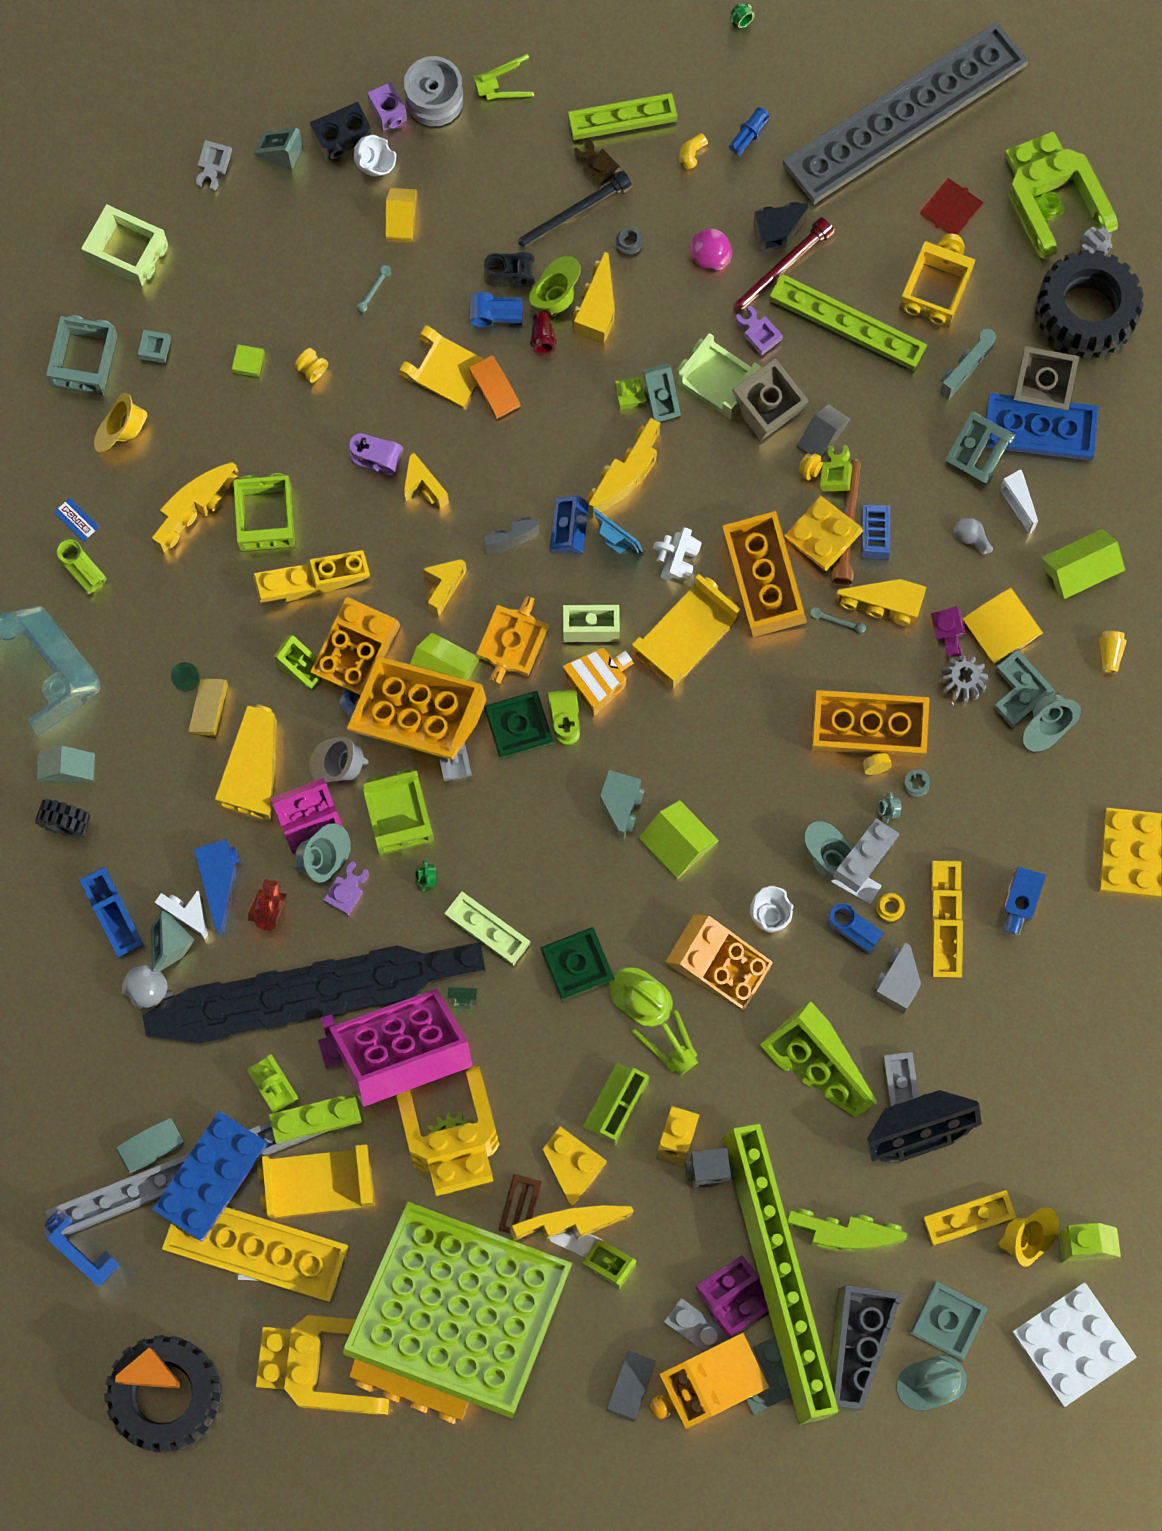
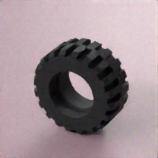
M1086 249L1080 250L1077 256L1071 252L1065 255L1063 261L1058 259L1052 265L1051 270L1047 271L1041 284L1035 305V313L1038 315L1036 320L1038 327L1041 329L1045 328L1043 336L1047 341L1051 339L1054 341L1053 347L1059 351L1063 348L1068 351L1067 354L1069 355L1081 354L1082 359H1091L1093 354H1096L1097 358L1105 357L1108 351L1114 353L1121 348L1122 344L1128 342L1140 319L1144 305L1142 301L1144 294L1143 288L1138 287L1140 280L1137 274L1133 273L1131 275V267L1126 262L1121 264L1118 262L1119 257L1113 254L1110 257L1105 256L1104 251L1101 250L1089 253V250ZM1077 288H1092L1103 293L1109 299L1114 313L1109 318L1101 321H1087L1071 312L1064 297L1068 292Z
M157 1335L152 1339L144 1338L137 1341V1345L132 1348L128 1347L122 1352L124 1355L119 1361L115 1360L112 1368H114L111 1376H107L105 1385H108L107 1393H104L105 1403L108 1404L109 1410L107 1414L109 1419L113 1421L117 1432L125 1437L128 1442L156 1453L178 1452L187 1446H193L199 1442L198 1439L208 1434L211 1430V1424L214 1420L217 1421L220 1414L218 1409L219 1405L222 1404L223 1395L221 1394L222 1381L216 1371L217 1367L202 1349L180 1337ZM149 1347L156 1352L166 1366H172L181 1370L191 1384L192 1397L189 1407L182 1416L171 1422L158 1423L145 1417L140 1411L136 1400L138 1385H125L115 1382L116 1375Z

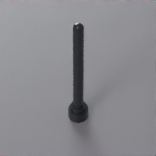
M624 170L612 175L613 178L609 180V184L518 239L519 246L526 247L614 193L619 194L620 192L624 194L631 190L633 186Z

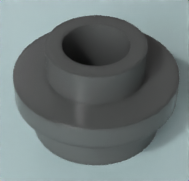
M625 228L616 236V246L624 254H634L642 247V236L634 228ZM626 240H632L634 243L632 245H627L624 242Z

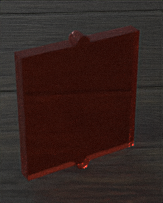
M947 178L923 207L920 214L933 222L936 228H941L948 234L959 235L984 202L968 192L969 189L967 187L963 188L950 178Z

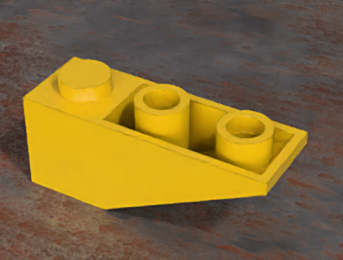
M604 252L601 261L596 260L592 270L593 280L591 284L586 283L581 296L584 299L581 307H575L571 321L574 322L575 333L601 343L606 341L614 322L615 313L609 253Z
M897 579L838 589L835 602L847 610L860 609L866 611L869 616L874 618L886 617L893 619L894 623L901 626H909V624L915 626L927 587Z

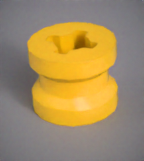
M308 348L298 357L294 364V369L299 373H304L306 379L313 383L323 375L327 369L328 361L317 357L316 351Z

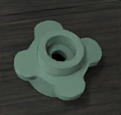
M891 791L887 792L886 796H881L878 802V812L882 816L884 823H889V819L899 818L901 815L900 798L893 796Z

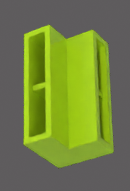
M1103 529L1041 557L1045 572L1053 578L1056 592L1064 599L1125 571L1118 541Z
M616 1063L583 1125V1129L616 1145L649 1083L650 1076L635 1068L631 1070Z

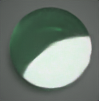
M181 662L172 669L171 680L178 690L187 692L197 687L200 675L193 664Z

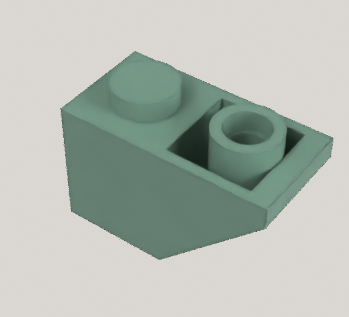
M609 770L600 795V804L617 836L624 839L626 831L632 832L636 816L632 815L635 805L640 806L645 790L640 789L641 779Z

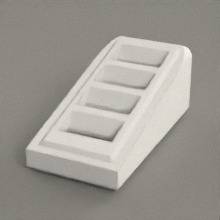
M1018 470L1003 479L1000 491L1026 531L1031 533L1034 531L1038 519L1024 475L1021 470Z

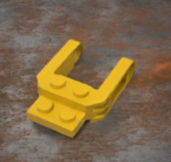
M479 1065L465 1069L478 1118L477 1123H467L433 1132L422 1137L410 1090L396 1095L414 1168L425 1173H431L436 1196L494 1181L488 1156H492L500 1144Z
M307 1315L291 1329L263 1327L256 1381L257 1388L286 1390L294 1402L302 1408L388 1415L389 1399L314 1392L318 1380L322 1345L320 1335L349 1336L356 1319Z

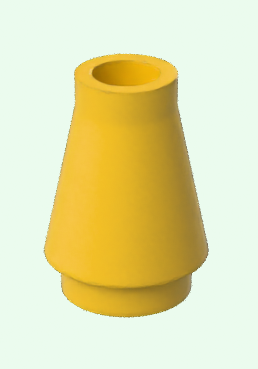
M1102 631V637L1098 638L1102 663L1101 671L1117 673L1127 640L1124 639L1123 632Z

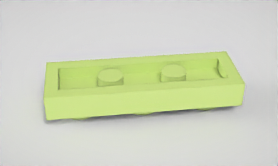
M464 892L458 895L445 912V916L512 966L515 965L531 944L527 938Z

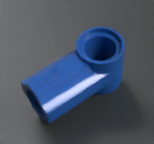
M477 292L470 296L469 322L471 325L487 327L491 326L494 322L522 323L523 298L494 297L486 292Z
M846 903L835 905L827 917L828 927L833 932L842 934L868 954L884 934L855 913L854 909ZM837 912L845 913L848 917V923L845 925L837 923L834 914Z

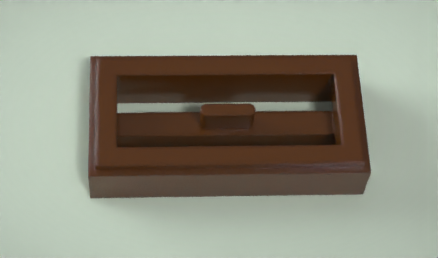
M513 1174L498 1232L511 1235V1227H507L506 1223L518 1182L523 1183L512 1225L519 1223L529 1185H533L534 1189L525 1221L532 1219L542 1181Z

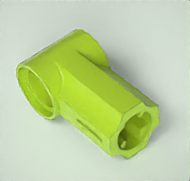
M69 539L64 540L58 545L57 556L61 566L74 577L87 594L95 592L102 587L107 578L84 553L78 542ZM69 551L78 553L72 560L64 558V555Z

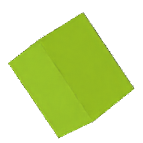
M431 632L416 647L410 665L468 680L480 658Z
M680 800L660 811L638 838L676 879L719 841Z

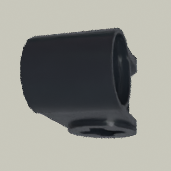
M527 252L490 254L484 261V280L487 284L495 287L532 286L535 283V277L532 275V264L535 261V257ZM492 267H499L502 271L495 273L490 271Z

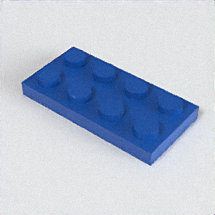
M989 394L986 419L1016 435L1012 443H1008L1005 450L1093 460L1099 406L1070 402L1068 411L1014 401L1015 396ZM992 434L985 448L993 449L999 437Z
M218 1111L152 1210L203 1242L268 1145V1142Z

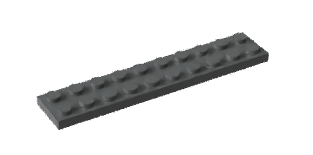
M995 22L785 158L782 165L811 202L816 204L1025 68L1028 60L1000 25Z

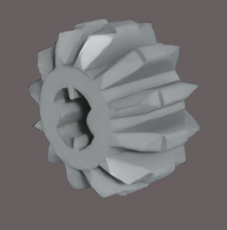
M964 654L960 655L959 662L951 658L948 662L949 666H943L941 670L944 676L940 677V683L946 685L943 692L944 694L953 692V701H956L958 696H962L963 703L968 702L969 696L976 700L979 697V692H984L987 687L983 682L987 681L988 674L981 673L985 666L984 664L975 666V656L969 662L966 661ZM962 675V678L967 676L969 678L968 683H965V679L961 682L959 676Z

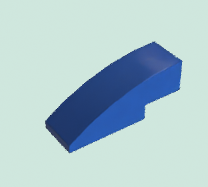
M103 866L79 878L117 957L143 945L142 939L106 867Z

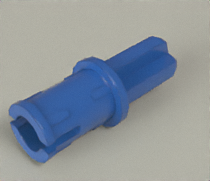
M757 107L752 116L740 125V132L729 145V149L736 155H740L751 140H756L759 137L760 130L770 120V115H768L769 113L764 108Z

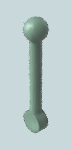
M384 265L380 268V276L364 300L357 304L359 312L367 310L368 302L383 279L390 276L391 268Z
M817 607L812 608L810 611L812 619L822 618L853 628L858 633H864L866 630V626L863 623L856 624L822 613Z

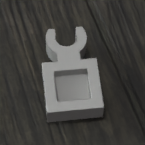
M205 140L198 162V167L204 169L196 179L198 187L202 188L204 181L211 179L210 189L212 191L217 190L219 185L216 178L217 173L223 175L226 173L232 153L230 146Z

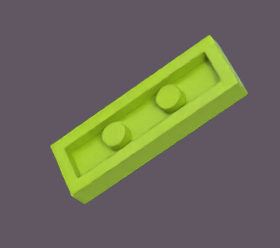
M355 1093L269 1114L276 1144L362 1123Z

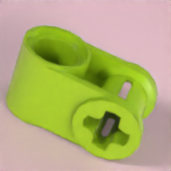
M576 689L548 692L555 737L563 745H572L580 737ZM564 726H569L570 732H564Z

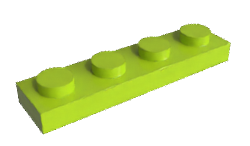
M672 93L568 112L573 140L676 122L678 117Z

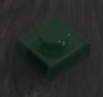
M448 987V1003L454 1004L456 1009H470L471 1005H477L478 1003L477 988Z

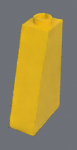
M256 705V707L247 706L215 797L218 807L268 822H272L274 811L270 798L274 797L277 720L270 708L262 705Z

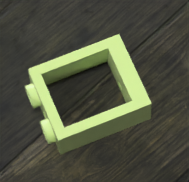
M106 204L81 250L86 261L142 286L146 278L150 279L153 275L155 262L159 256L162 257L166 252L168 242L164 230ZM118 224L151 238L136 267L102 252Z

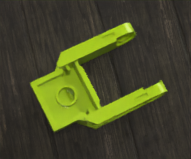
M1054 131L1005 151L1004 155L1015 175L1009 198L1038 255L1042 259L1057 254V245L1034 197L1066 185L1071 180L1074 181L1092 218H1096L1100 228L1104 227L1109 233L1118 229L1115 212L1086 156L1070 149L1063 150Z

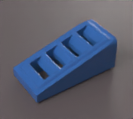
M863 505L861 558L888 560L890 556V506ZM868 512L884 513V518L868 517ZM868 523H884V527L868 526ZM868 532L884 533L883 536H868ZM868 542H883V546L868 545Z

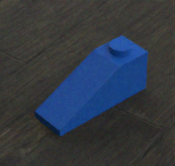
M227 839L194 849L218 935L225 933L237 876L235 864L240 863L236 847H230Z

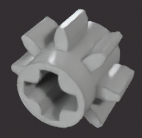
M1091 227L1079 240L1082 244L1081 250L1088 249L1089 253L1101 250L1106 255L1113 246L1110 243L1112 235L1104 227L1097 230Z

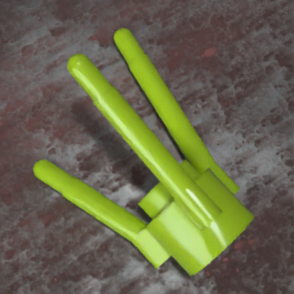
M528 54L507 62L489 72L474 76L479 97L486 95L487 100L533 97L534 92L532 91L495 92L494 90L499 88L496 76L518 67L521 62L529 58Z
M677 1010L673 1011V1015L685 1046H680L668 1025L662 1023V1028L675 1049L669 1054L672 1060L636 1028L632 1029V1033L666 1064L671 1073L676 1070L680 1076L699 1063L695 1058L698 1055L691 1045Z

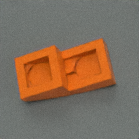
M493 355L469 367L470 374L482 391L484 400L496 419L521 407L511 385Z

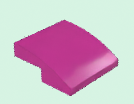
M324 778L270 798L292 854L296 853L298 846L302 842L310 839L325 825L336 823L342 826Z

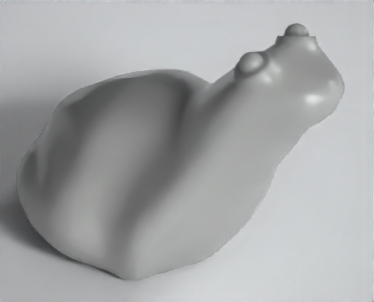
M961 518L958 520L953 529V534L959 541L974 545L983 555L993 551V547L986 538L981 522L973 518Z

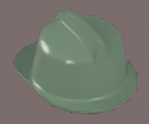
M1058 692L1039 699L1033 707V719L1026 726L1022 736L1025 747L1033 752L1050 748L1078 721L1081 715L1079 704L1072 699H1065Z
M823 821L813 822L805 830L804 841L806 848L814 858L816 871L826 879L837 880L833 875L854 846L831 824Z
M336 823L327 824L310 839L305 840L298 846L294 870L310 877L311 880L317 883L328 880L349 857L351 840L348 832L343 826Z
M948 1356L929 1358L914 1363L902 1371L897 1381V1393L902 1403L910 1409L917 1411L930 1410L952 1403L961 1397L967 1385L966 1372L962 1365L954 1358Z

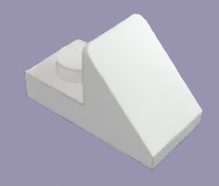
M199 891L195 893L185 908H183L185 903L171 894L168 898L162 893L155 901L158 909L167 911L176 921L203 939L208 936L203 900Z

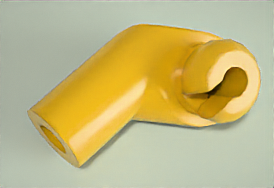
M703 133L682 144L679 161L683 163L685 169H691L696 166L697 160L694 157L696 151L708 144Z

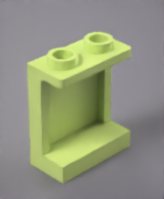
M709 333L705 339L701 338L698 340L692 352L694 354L689 360L684 359L677 369V384L731 420L739 409L732 390L762 367L755 362L750 367L716 344L714 336Z

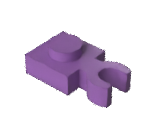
M748 306L746 312L750 315V318L743 319L740 314H737L736 323L741 328L748 329L744 332V337L762 356L779 343L783 335L766 316L759 321L756 318V310L752 306Z
M353 861L347 867L346 879L337 876L323 900L324 903L347 916L350 915L363 893V890L357 887L358 884L365 882L369 876L367 869H364L360 876L353 875V870L356 867V863Z

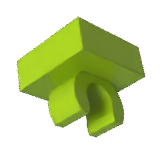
M642 376L615 381L620 410L647 405Z

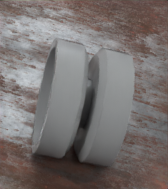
M439 56L422 58L408 68L404 77L406 107L410 115L417 122L427 126H442L453 121L463 107L462 76L458 68L450 60Z

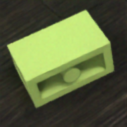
M563 605L564 642H619V605Z

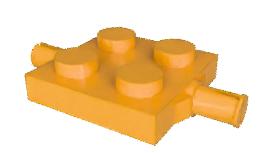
M529 596L524 597L520 610H510L499 605L496 606L476 653V657L495 666L493 674L489 679L493 684L495 682L496 685L501 684L505 671H513L526 677L530 674L549 629V624L536 620L530 614L536 602L532 597L531 599Z

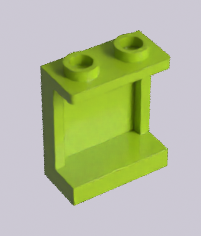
M403 769L395 772L394 776L387 778L375 776L369 778L367 783L362 784L379 855L434 841L417 771Z

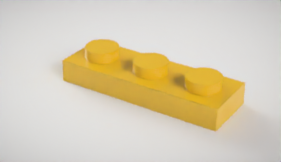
M1004 1190L925 1216L922 1219L931 1244L935 1246L1014 1220L1017 1217L1008 1192Z

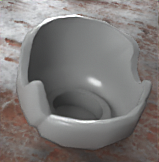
M142 964L132 968L124 977L121 993L129 998L132 1005L145 1008L158 1005L165 997L168 988L167 981L161 971L158 973L152 972L151 965Z

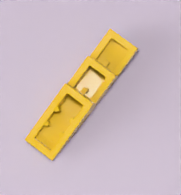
M932 860L933 977L962 978L961 861Z
M600 1205L570 1208L540 1215L512 1225L510 1233L515 1241L541 1230L545 1240L573 1229L576 1238L579 1239L630 1217L634 1211L631 1206Z

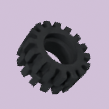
M43 799L35 823L48 831H54L56 834L82 839L85 836L91 815L81 808H76L74 805L70 806L65 802L60 803L57 800Z

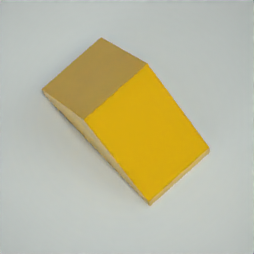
M390 188L386 199V239L413 241L417 189Z

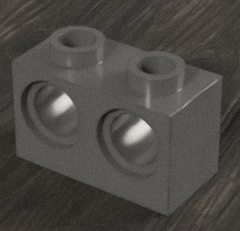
M727 1148L694 1151L691 1154L690 1160H686L687 1182L693 1181L694 1189L729 1184L731 1173Z

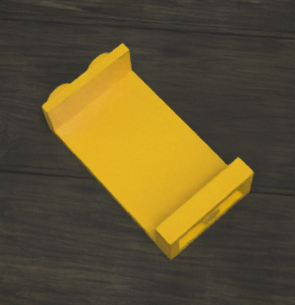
M700 574L695 577L694 586L644 639L638 637L632 644L631 653L671 688H674L740 617L741 609L739 608V603L732 596L723 595L718 590V585L709 577L704 578Z
M368 1145L355 1146L356 1149L276 1159L262 1156L263 1164L258 1165L259 1182H264L265 1194H260L262 1212L267 1211V1215L271 1219L374 1207Z

